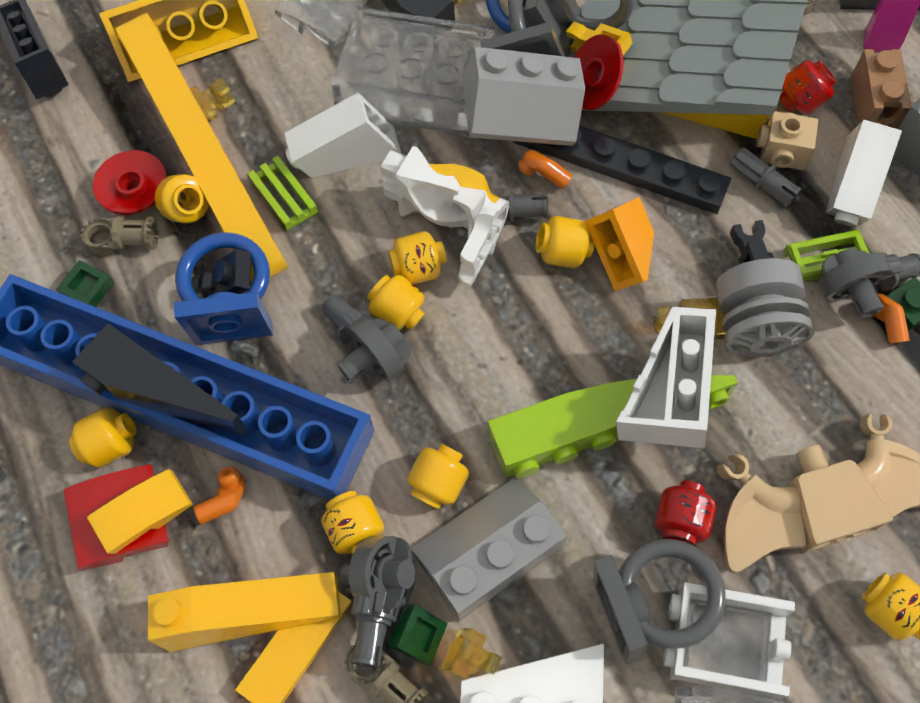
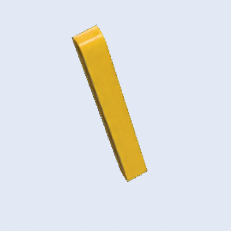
M148 12L116 27L115 29L194 177L197 178L199 186L223 231L240 234L254 241L267 257L270 278L288 269L287 263ZM250 261V280L253 282L254 268Z

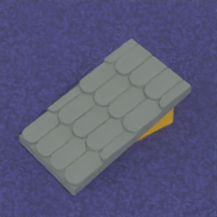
M585 0L579 17L590 20L608 18L618 10L620 0ZM635 0L629 19L618 28L619 30L631 33L633 43L623 55L624 66L620 84L613 97L604 106L596 110H582L661 112L757 139L761 125H765L768 116L773 115L777 107L808 0ZM570 51L569 57L574 58L576 53Z

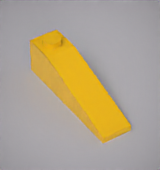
M328 572L191 586L148 595V641L169 652L340 618L336 573Z

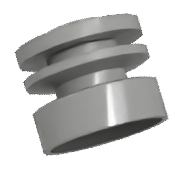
M780 258L758 259L730 268L719 276L716 282L719 307L721 312L725 314L722 325L726 332V346L730 352L749 357L784 353L802 346L814 335L811 318H809V307L803 301L806 293L800 266L795 262Z

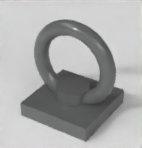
M508 0L511 33L481 41V47L565 57L551 21L536 26L531 24L523 11L526 0Z
M526 0L523 11L533 26L551 21L565 57H569L570 46L574 39L567 37L566 30L573 21L594 31L600 23L618 29L629 19L635 0H620L618 10L610 17L600 20L579 17L581 10L576 0Z
M660 539L643 544L628 555L619 571L612 555L594 561L593 583L625 665L642 660L648 643L668 649H680L698 644L711 635L722 619L726 604V592L722 576L708 555L687 542L674 539ZM661 557H674L688 562L700 573L707 589V602L702 615L696 622L678 630H667L650 623V616L644 598L637 584L634 583L638 572L648 562Z

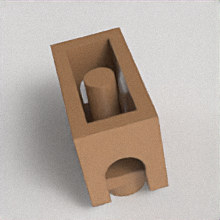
M864 49L850 76L857 124L859 125L863 120L898 129L912 107L901 49L884 50L879 52L878 55L874 54V49ZM884 109L885 118H879Z

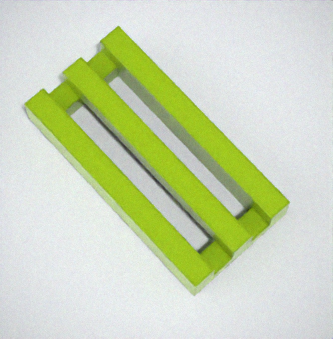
M277 155L272 158V164L268 166L265 162L259 166L260 171L255 173L252 170L247 175L250 182L288 231L318 213L316 204ZM279 172L304 205L305 210L302 211L275 176V173ZM263 180H269L295 216L291 218L287 216L263 184Z
M859 229L787 244L783 250L785 257H790L791 261L800 266L803 282L820 279L823 276L822 265L818 264H822L826 258L845 249H834L801 258L800 254L852 243L855 244L857 251L869 253Z

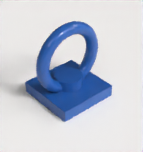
M223 232L199 239L182 255L175 274L176 289L181 301L174 302V316L195 345L273 336L272 320L261 301L268 288L270 279L269 263L263 250L254 241L243 235ZM220 248H232L250 252V261L254 268V278L246 293L220 292L209 295L204 299H201L195 293L191 282L192 272L196 263L205 254Z

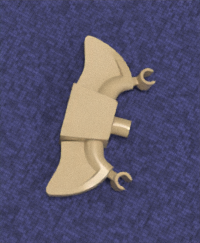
M868 413L862 416L859 423L862 432L871 438V440L866 441L865 458L860 463L856 464L852 460H846L829 466L820 445L810 446L796 453L804 474L795 477L786 487H773L765 483L757 475L752 477L748 473L749 462L743 455L732 454L727 456L736 467L735 473L725 464H719L716 467L718 475L727 481L737 479L743 485L729 506L724 525L723 542L727 569L731 573L736 574L765 555L777 550L801 548L804 554L881 529L893 521L894 516L904 510L920 507V453L900 443L884 440V435L892 429V419L886 414L881 415L879 419L880 428L876 430L872 426V414Z

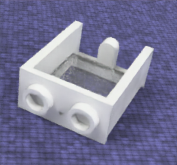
M684 582L678 594H671L668 620L675 622V630L690 626L702 615L707 602L706 586ZM725 589V610L720 623L711 635L690 647L680 649L664 648L663 666L670 667L669 680L711 686L779 701L789 697L790 686L782 685L783 662L787 661L791 654V641L785 640L786 617L795 611V602Z

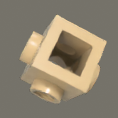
M775 111L768 125H761L759 129L756 147L762 148L760 159L766 164H774L779 168L804 170L815 150L818 119L794 113Z

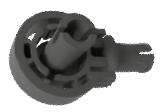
M855 247L848 248L825 259L822 263L823 276L818 283L828 302H837L851 298L858 312V317L860 319L867 318L885 308L875 289L880 287L882 291H889L898 285L899 280L913 277L918 278L920 276V255L911 253L898 257L895 254L887 255L884 252L869 254L865 251H857Z
M333 294L324 301L322 311L339 327L337 330L338 339L343 344L351 342L356 347L352 353L336 363L338 369L349 383L355 382L358 377L371 367L388 383L405 370L404 364L410 357L411 348L393 323H389L384 319H373L366 311L362 310L360 312L357 309H353L340 294Z
M372 536L366 538L357 546L351 560L346 561L342 566L341 581L345 587H349L354 597L351 613L356 617V621L359 622L356 643L351 658L352 664L380 668L386 629L391 627V625L397 624L399 611L408 602L412 594L416 572L411 548L405 539L395 536ZM382 556V558L379 561H376L374 558Z

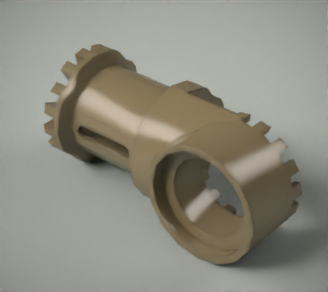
M116 216L115 218L100 217L98 220L93 218V221L88 220V224H84L83 229L80 231V237L89 252L100 257L108 256L114 253L115 250H123L126 246H146L148 250H155L158 245L157 239H159V236L155 235V233H159V230H155L158 228L155 217H148L146 220H125L123 216ZM99 231H108L110 233L109 239L102 244H93L91 242L93 235Z
M354 646L350 647V650L346 653L344 661L346 672L372 698L379 697L384 703H422L429 693L425 688L418 689L399 672L400 665L383 650L380 668H377L372 675L366 677L358 675L351 663ZM394 686L406 697V700H402L390 687Z

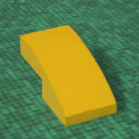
M168 469L111 500L90 514L87 519L108 554H116L148 530L161 528L192 506L193 503L174 472Z

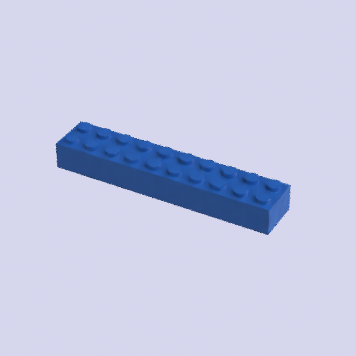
M9 274L0 288L1 366L101 407L114 408L121 414H128L135 421L325 499L332 500L347 491L375 432L370 414L15 275ZM109 323L235 412L247 430L240 436L120 401L107 391H104L99 396L79 380L84 373L72 361Z

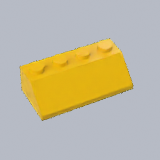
M138 0L99 13L128 82L140 79L141 76L115 28L145 12H148L177 66L259 38L245 0Z

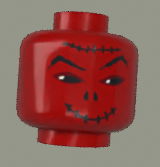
M806 59L786 74L782 87L783 92L780 94L779 99L789 112L797 109L800 113L808 115L833 97V86L837 81L821 60L815 63L812 60Z
M684 480L679 485L664 489L660 497L654 524L658 531L662 533V539L680 540L696 547L697 543L705 542L710 537L717 505L714 499L705 493L703 485Z

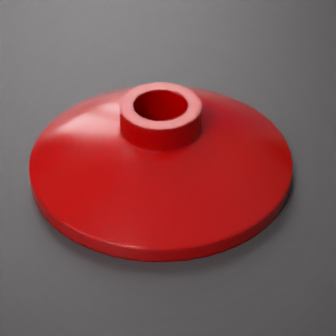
M603 34L595 35L586 40L574 56V58H580L585 84L582 109L596 110L604 106L615 94L622 78L624 60L621 47L614 38Z
M139 150L124 151L110 157L98 168L93 179V193L99 204L112 213L120 215L137 214L156 204V189L160 182L167 178V173L162 162L156 156Z

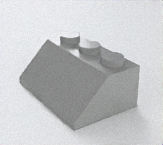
M474 47L462 73L469 137L574 146L577 140L585 94L580 58Z
M513 478L411 548V551L458 621H461L562 549L568 535L544 503Z

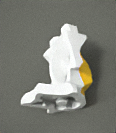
M412 146L407 156L390 150L381 164V175L388 177L383 188L384 196L398 201L399 215L401 217L421 213L426 219L437 225L447 226L451 229L452 227H465L468 229V240L460 254L461 266L458 279L464 286L471 288L486 258L494 252L497 239L508 214L509 201L491 193L485 176L476 170L457 164H428L418 147Z

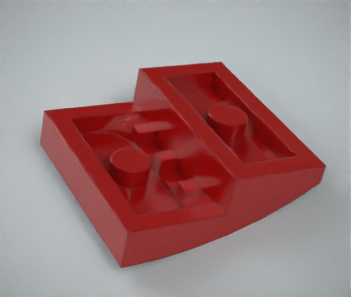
M152 464L105 474L63 489L78 571L123 562L124 556L168 546L169 540L166 526L164 525L159 529L148 530L116 554H108L87 519L90 514L111 500L153 477Z

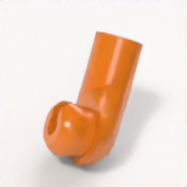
M535 150L523 153V158L518 162V168L524 175L532 176L537 171L560 189L565 188L572 178V174L565 168Z
M877 294L885 308L873 316L885 323L888 343L894 344L910 341L903 307L887 296Z
M223 468L217 476L219 487L216 496L193 506L195 515L201 525L233 512L238 507L246 487L244 475L240 474L237 468Z

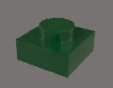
M79 260L56 290L58 293L97 307L115 282L106 273Z
M913 277L887 295L888 298L903 307L908 331L920 324V281Z
M405 603L388 646L420 664L431 666L448 623L415 604Z

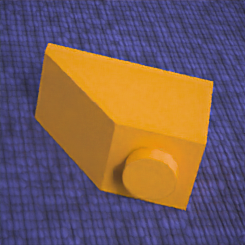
M640 197L611 208L585 221L614 291L648 280L654 230Z

